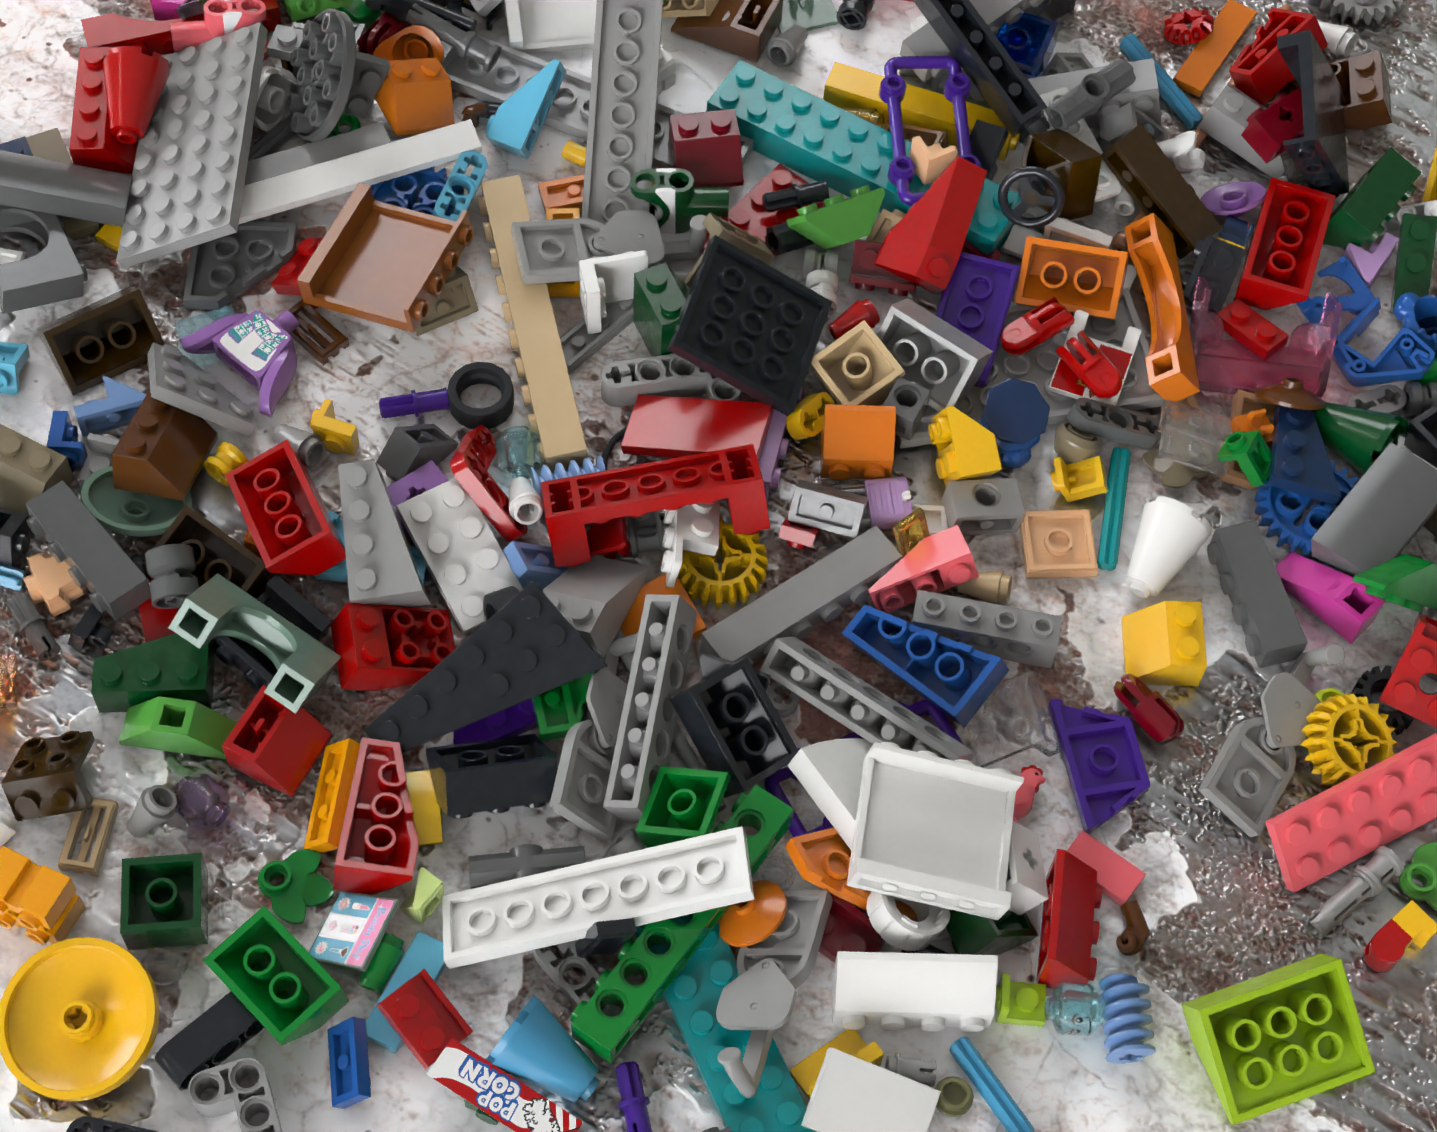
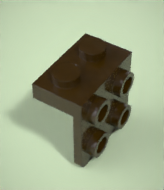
M69 731L61 736L45 739L43 737H34L23 743L1 782V786L17 821L89 810L93 800L80 768L95 741L91 731Z

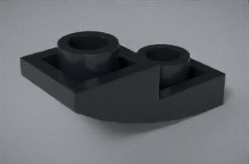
M977 119L970 134L972 155L978 158L981 168L987 170L985 178L992 181L998 169L996 161L1009 133L1007 128Z

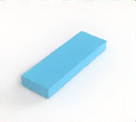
M420 931L417 932L366 1021L367 1039L391 1052H398L403 1040L376 1006L423 969L428 972L436 983L446 966L443 942Z

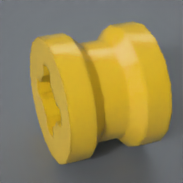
M222 442L217 448V454L208 457L203 465L210 476L224 486H230L225 474L248 462V459L236 446L228 442Z

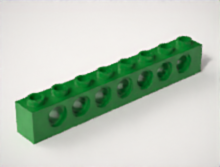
M755 785L748 795L743 792L735 801L731 809L733 814L726 823L720 821L712 831V833L741 826L752 827L758 831L755 835H746L752 877L792 825L794 812L792 807L758 785ZM731 905L688 914L692 920L686 924H678L670 918L641 925L642 933L635 941L629 939L618 955L620 961L612 972L607 969L599 977L594 986L596 992L588 1003L584 1000L581 1001L570 1017V1021H572V1038L611 1064ZM654 944H663L669 950L664 954L658 955L652 953L649 947ZM631 974H639L646 980L640 985H631L625 979ZM607 1005H617L622 1009V1012L617 1016L610 1017L603 1014L601 1010Z

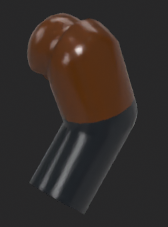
M484 101L466 106L461 113L464 114L462 121L471 119L474 128H477L479 126V117L489 119L491 115L496 114L501 104Z

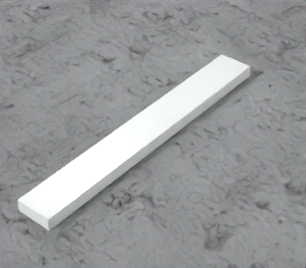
M469 119L244 186L238 225L353 191L358 183L373 185L457 160L464 151L473 150L481 153L482 144L472 120Z

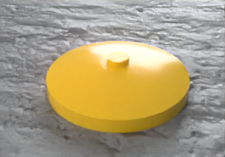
M78 937L66 939L38 951L17 970L8 983L0 1001V1052L10 1072L23 1085L34 1092L60 1101L89 1100L118 1088L143 1064L157 1035L160 1007L158 993L151 975L145 966L130 952L117 944L99 938Z

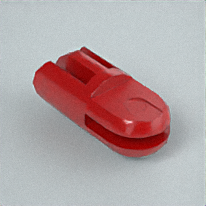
M1052 297L1008 324L1002 330V347L1010 355H1023L1073 325L1075 319L1055 297Z
M1082 330L1077 333L1078 340L1072 337L1066 342L1069 351L1063 345L1056 349L1057 355L1095 396L1102 399H1110L1121 390L1122 376L1119 370Z

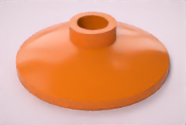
M768 880L752 881L754 900L732 904L719 920V936L722 940L731 946L747 947L757 944L773 934L781 925L787 912V898L780 886Z

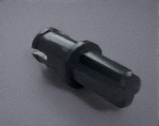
M825 180L801 186L791 184V187L788 189L765 193L762 196L763 207L769 213L789 208L797 210L804 205L823 202V200L828 199L829 189Z

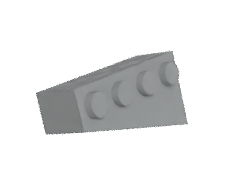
M1154 58L1129 62L1133 67L1136 77L1135 82L1104 103L1096 114L1084 117L1090 129H1100L1099 119L1129 102H1132L1162 127ZM1105 66L1028 78V81L1039 95L1062 87H1067L1070 91L1078 86L1086 75L1097 73ZM1043 113L1040 120L1044 123L1046 129H1049L1050 124Z

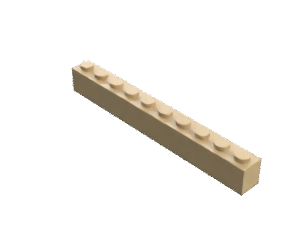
M520 175L481 182L483 195L477 196L480 216L487 215L488 222H483L486 242L493 241L494 248L489 249L492 268H499L501 274L495 276L499 296L506 295L507 302L501 303L505 323L512 322L513 329L508 330L511 349H518L520 357L514 358L518 378L525 377L526 385L521 386L524 405L532 406L533 414L527 415L531 435L538 434L541 441L540 443H534L538 464L545 463L552 474H554L555 464L558 462L562 463L565 470L568 471L570 460H575L581 469L584 458H588L587 447L547 284L523 285L511 234L512 222L531 221Z

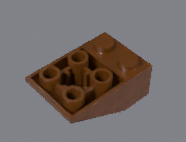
M719 0L710 16L677 17L671 27V32L758 62L782 19L783 0Z
M1380 50L1328 62L1342 87L1345 129L1363 130L1392 123L1389 74ZM1296 79L1286 84V95H1289L1298 88L1301 90Z

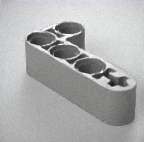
M676 354L612 362L607 364L601 371V397L607 405L613 407L635 405L638 394L670 397L705 395L706 399L740 401L741 390Z
M250 1057L242 1058L212 1067L195 1074L190 1080L188 1094L197 1112L202 1116L213 1118L236 1111L241 1132H282L269 1079L262 1063L257 1059ZM248 1075L259 1077L258 1082L251 1088L239 1086L243 1078ZM210 1087L219 1089L215 1098L208 1101L200 1100V1095L205 1089ZM261 1112L269 1114L268 1120L263 1125H249L253 1115Z

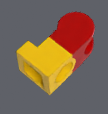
M1411 900L1378 930L1363 951L1365 963L1376 972L1383 973L1392 970L1405 953V949L1412 942L1422 949L1437 934V923Z

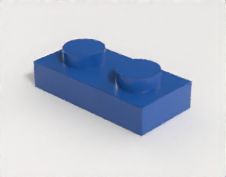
M351 1017L327 1029L332 1107L346 1109L371 1097L366 1019Z

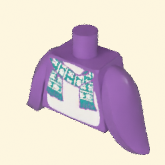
M255 310L250 314L235 313L215 320L195 333L180 338L179 341L183 349L191 354L216 353L220 360L260 392V413L272 418L277 404L290 386L296 372L298 356L296 355L294 341L290 333L299 326V322L287 310H284L274 320H271L260 310Z

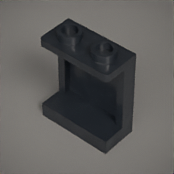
M277 574L266 584L265 591L257 598L262 604L319 642L329 633L332 622ZM216 636L214 638L213 647L216 649L214 652L224 664L228 666L235 665L244 673L242 675L243 679L253 689L259 691L263 685L268 687L277 673V669L264 653L251 644L234 637Z

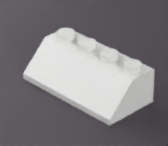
M838 951L831 979L832 1024H841L843 1028L850 1030L862 1029L865 1025H881L882 1029L890 1031L901 1030L905 1026H921L922 1030L931 1032L943 1030L945 1027H960L964 1032H980L984 1028L990 1027L995 1013L998 955Z

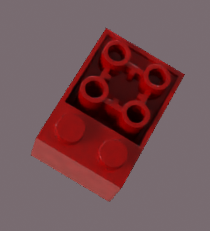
M346 603L331 623L335 653L341 656L337 663L341 689L378 691L416 684L456 649L448 610Z

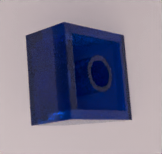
M1024 12L1012 25L1006 23L1000 27L996 37L1022 73L1037 77L1047 67L1056 46L1059 22Z

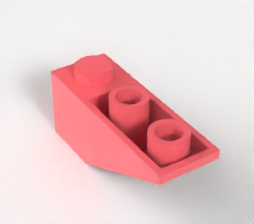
M955 525L924 538L868 591L875 609L890 613L915 603L918 590L939 593L977 578L979 575L972 553L959 526Z

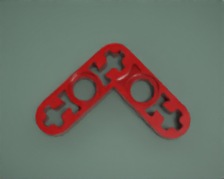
M479 425L463 437L450 461V468L457 481L504 540L511 543L528 532L527 525L520 524L510 516L509 498L487 471L498 451V445L492 433L485 426Z

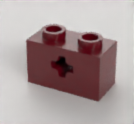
M1299 88L1289 95L1285 93L1280 94L1270 103L1267 109L1258 108L1246 120L1249 124L1241 136L1266 164L1287 151L1283 141L1304 137L1302 93Z

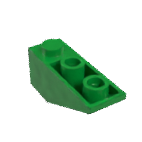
M1402 554L1354 576V582L1366 586L1364 592L1366 594L1422 613L1424 607L1437 610L1436 563Z

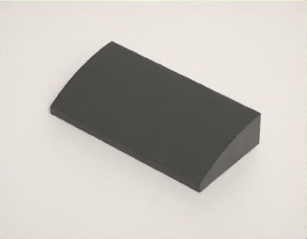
M0 150V205L123 227L132 175Z
M1390 442L1311 538L1312 556L1352 576L1399 556L1437 509V470L1414 454Z

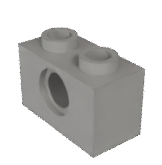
M991 477L983 480L964 479L949 481L941 498L948 528L958 525L962 535L1016 533L1026 514L1017 478Z

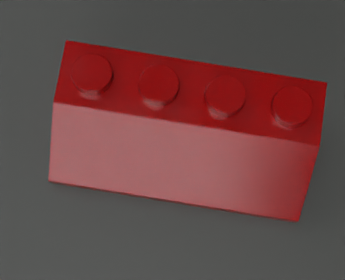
M80 47L69 146L73 164L132 174L138 141L133 144L122 143L110 132L103 60L104 55H108V50L114 47Z
M1271 177L1265 199L1260 208L1234 300L1238 298L1245 304L1262 310H1270L1307 300L1336 195Z
M288 439L225 474L269 573L319 575L346 559L345 547L307 467Z

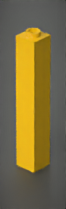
M835 62L824 86L823 100L858 117L885 125L887 120H889L888 104L883 102L879 96L880 84L885 77ZM906 83L905 97L900 102L903 123L947 132L949 145L958 147L953 102L947 100L943 94ZM966 102L969 134H971L977 119L1006 128L993 109ZM1008 131L1009 135L998 160L1005 162L1009 149L1016 150L1021 132L1013 137Z

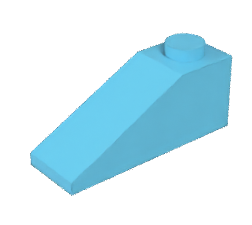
M553 59L498 107L495 115H491L486 125V137L493 146L523 158H529L567 72L561 61Z

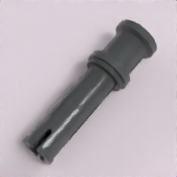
M417 3L412 5L414 11L411 9L408 11L406 22L425 26L433 30L441 41L457 49V53L461 58L466 59L468 57L479 63L486 72L492 70L502 50L500 45L495 44L493 46L479 38L478 33L475 31L465 32L422 8Z

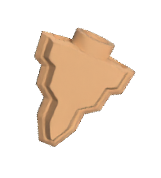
M45 551L27 556V562L32 574L24 577L23 580L34 605L44 602L51 615L55 617L71 609V602L85 594L87 587L83 586L80 588L77 586L68 572L70 567L65 561L58 563L52 555Z

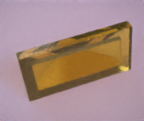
M920 507L901 518L892 526L897 548L902 558L924 538L930 536L925 512Z

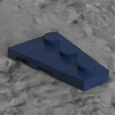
M1276 405L1274 409L1269 485L1336 505L1341 498V494L1313 410L1294 409Z

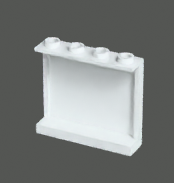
M504 0L509 47L526 54L593 48L597 0Z
M874 742L864 758L847 886L999 920L1011 906L1012 893L1005 891L1015 796L1016 791L1024 783V777L1012 775L1010 771L1002 768L987 769L978 767L968 760L959 759L953 761L940 758L937 754L930 751L915 752L902 749L898 744L892 742Z

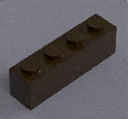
M1141 123L1102 153V160L1146 216L1155 213L1173 233L1176 254L1180 260L1194 251L1199 239L1205 241L1207 235L1212 236L1222 228L1216 221L1214 214L1205 207L1196 195L1194 188L1185 181L1175 168L1173 161L1164 154L1155 142L1153 135Z

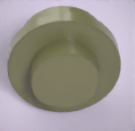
M950 1076L937 1083L935 1089L941 1091L936 1105L939 1112L948 1117H960L970 1110L974 1095L972 1088L965 1080Z

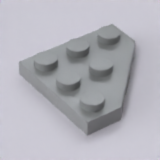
M152 343L147 353L152 398L250 437L256 424L254 412L247 404L239 400L217 382L215 378L183 355L178 348L168 344L161 346L157 343Z

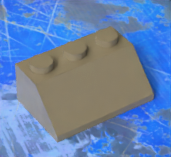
M0 424V507L29 514L26 507L27 502L62 480L69 487L75 479L66 456Z

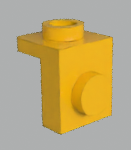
M325 398L320 409L314 410L310 419V428L313 429L314 434L320 436L321 441L325 443V447L331 452L354 456L359 447L357 426L335 419L333 401Z
M1061 456L1053 458L1055 471L1050 473L1051 481L1055 491H1061L1068 503L1108 492L1104 462L1100 456L1067 465Z

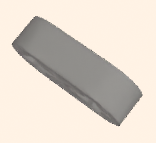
M1388 384L1352 396L1347 401L1346 406L1399 416L1406 404L1407 397L1401 388ZM1384 398L1388 401V402L1382 403V401H1383Z

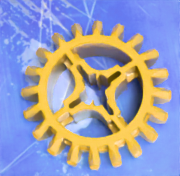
M720 516L719 546L715 556L683 550L682 565L677 577L685 591H689L688 596L691 601L701 598L703 608L709 602H714L719 611L722 603L727 602L733 609L736 606L737 599L746 604L750 594L757 595L760 584H763L766 580V570L768 569L767 550L765 545L760 544L761 538L759 533L734 535L732 523H724V519ZM718 555H721V571L718 570Z
M1347 693L1329 697L1326 701L1318 703L1314 707V712L1305 717L1309 725H1306L1301 731L1308 739L1304 740L1300 745L1308 748L1309 754L1304 760L1313 762L1314 768L1311 774L1322 775L1321 785H1332L1333 787L1395 755L1392 750L1396 748L1399 742L1392 740L1391 734L1396 728L1387 726L1386 720L1389 715H1379V704H1369L1367 696L1356 697L1354 694Z

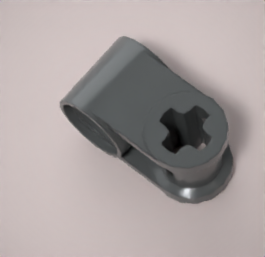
M659 510L648 512L640 517L626 516L633 558H638L640 553L661 550L664 553L668 550V548L662 547L665 530L663 521L660 519Z

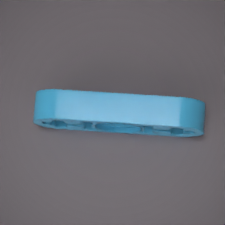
M470 150L460 154L435 204L433 216L457 221L463 210L468 211L488 166L486 158L481 153ZM469 165L475 166L471 176L465 174ZM455 185L462 186L469 194L458 195L453 192L451 187ZM449 204L455 206L453 214H451L450 217L444 215L449 207Z

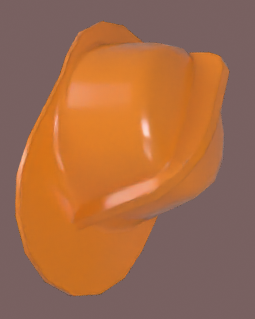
M412 25L383 41L375 49L373 56L385 58L388 61L438 58L440 63H442L444 47L440 38L433 30L425 26Z

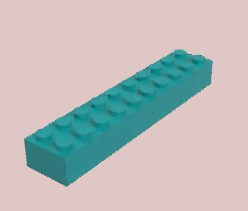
M742 60L738 61L707 101L706 112L735 109L739 133L742 136L753 139V151L817 182L825 180L829 188L849 198L851 197V190L865 185H869L870 191L884 187L885 196L879 209L880 213L882 209L891 213L894 209H897L907 214L911 206L900 201L896 185L892 184L888 179L889 164L893 160L891 132ZM905 139L906 157H909L912 142ZM915 172L914 179L910 184V192L926 193L932 183L924 186ZM987 178L984 180L966 236V240L985 255L994 249L1000 251L1013 225H1016L1004 216L999 207L998 189L1000 184ZM1009 189L1008 202L1011 208L1014 209L1020 202L1021 197L1018 193Z

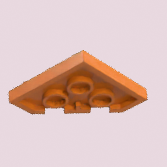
M834 827L792 837L784 847L804 880L824 890H828L835 896L867 911V899L871 891L847 886L851 850ZM895 901L897 909L903 916L905 915L909 919L918 922L917 915L910 906L901 901Z

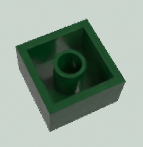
M202 853L122 859L120 934L128 950L208 944V869Z

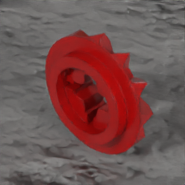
M1194 7L1192 10L1184 8L1183 12H1174L1171 18L1165 20L1164 35L1168 41L1174 44H1194L1202 41L1212 33L1214 19L1208 10L1199 11L1197 7ZM1186 24H1192L1191 28L1188 29Z

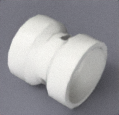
M820 269L810 272L806 278V287L832 301L827 316L834 314L837 310L838 276L828 270Z

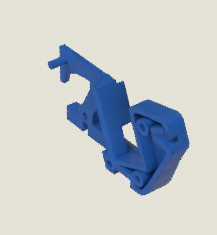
M1341 256L1339 261L1317 272L1319 278L1331 276L1342 280L1354 292L1350 296L1325 298L1317 296L1310 299L1308 296L1306 301L1296 303L1352 386L1365 387L1397 381L1419 380L1425 376L1435 363V352L1409 328L1401 329L1374 362L1348 346L1355 335L1359 338L1378 316L1381 303L1379 297L1375 298L1347 256ZM1349 311L1356 317L1349 322L1339 335L1337 332L1333 333L1322 317L1328 312Z

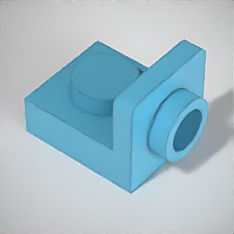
M0 342V393L16 395L19 392L18 373L30 357L27 344Z

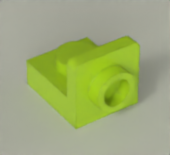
M1002 973L998 985H996V1023L1043 1027L1046 1022V984L1010 981V974Z

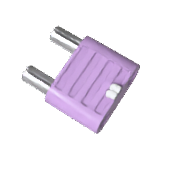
M906 476L865 479L863 484L840 487L842 491L868 497L866 505L867 515H863L860 527H869L871 529L877 526L880 530L913 527L911 495Z

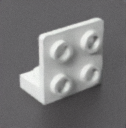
M628 251L623 254L592 257L579 261L580 302L588 334L601 332V318L607 317L605 303L634 298V273L648 269L647 251Z

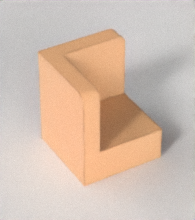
M916 136L912 138L909 158L914 163L915 172L925 186L933 183L957 157L958 150L954 145L943 149L939 143L927 147L922 138Z

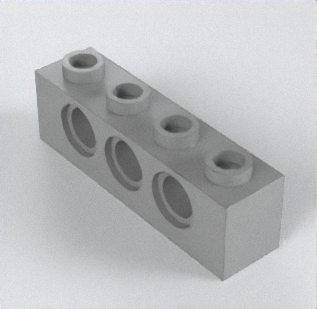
M918 590L911 624L922 629L926 628L950 640L970 645L976 650L986 654H993L1003 660L1051 668L1058 649L1062 616Z

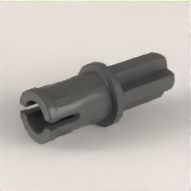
M18 592L13 594V597L8 599L7 605L20 625L19 632L21 636L28 638L39 660H48L47 651L50 657L53 658L60 652L61 647L47 628L48 621L46 617L39 615L26 593Z

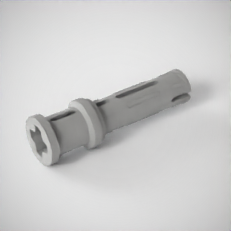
M1385 846L1378 847L1374 851V857L1364 866H1357L1352 871L1351 880L1330 897L1315 913L1304 920L1306 930L1314 938L1323 939L1333 927L1349 915L1364 899L1379 895L1382 892V886L1393 876L1398 877L1404 872L1405 868L1401 859L1391 849Z

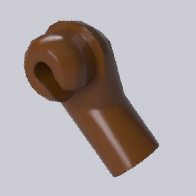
M1133 900L1120 907L1127 926L1122 934L1118 935L1116 945L1119 951L1126 956L1139 953L1150 936V930L1137 900Z

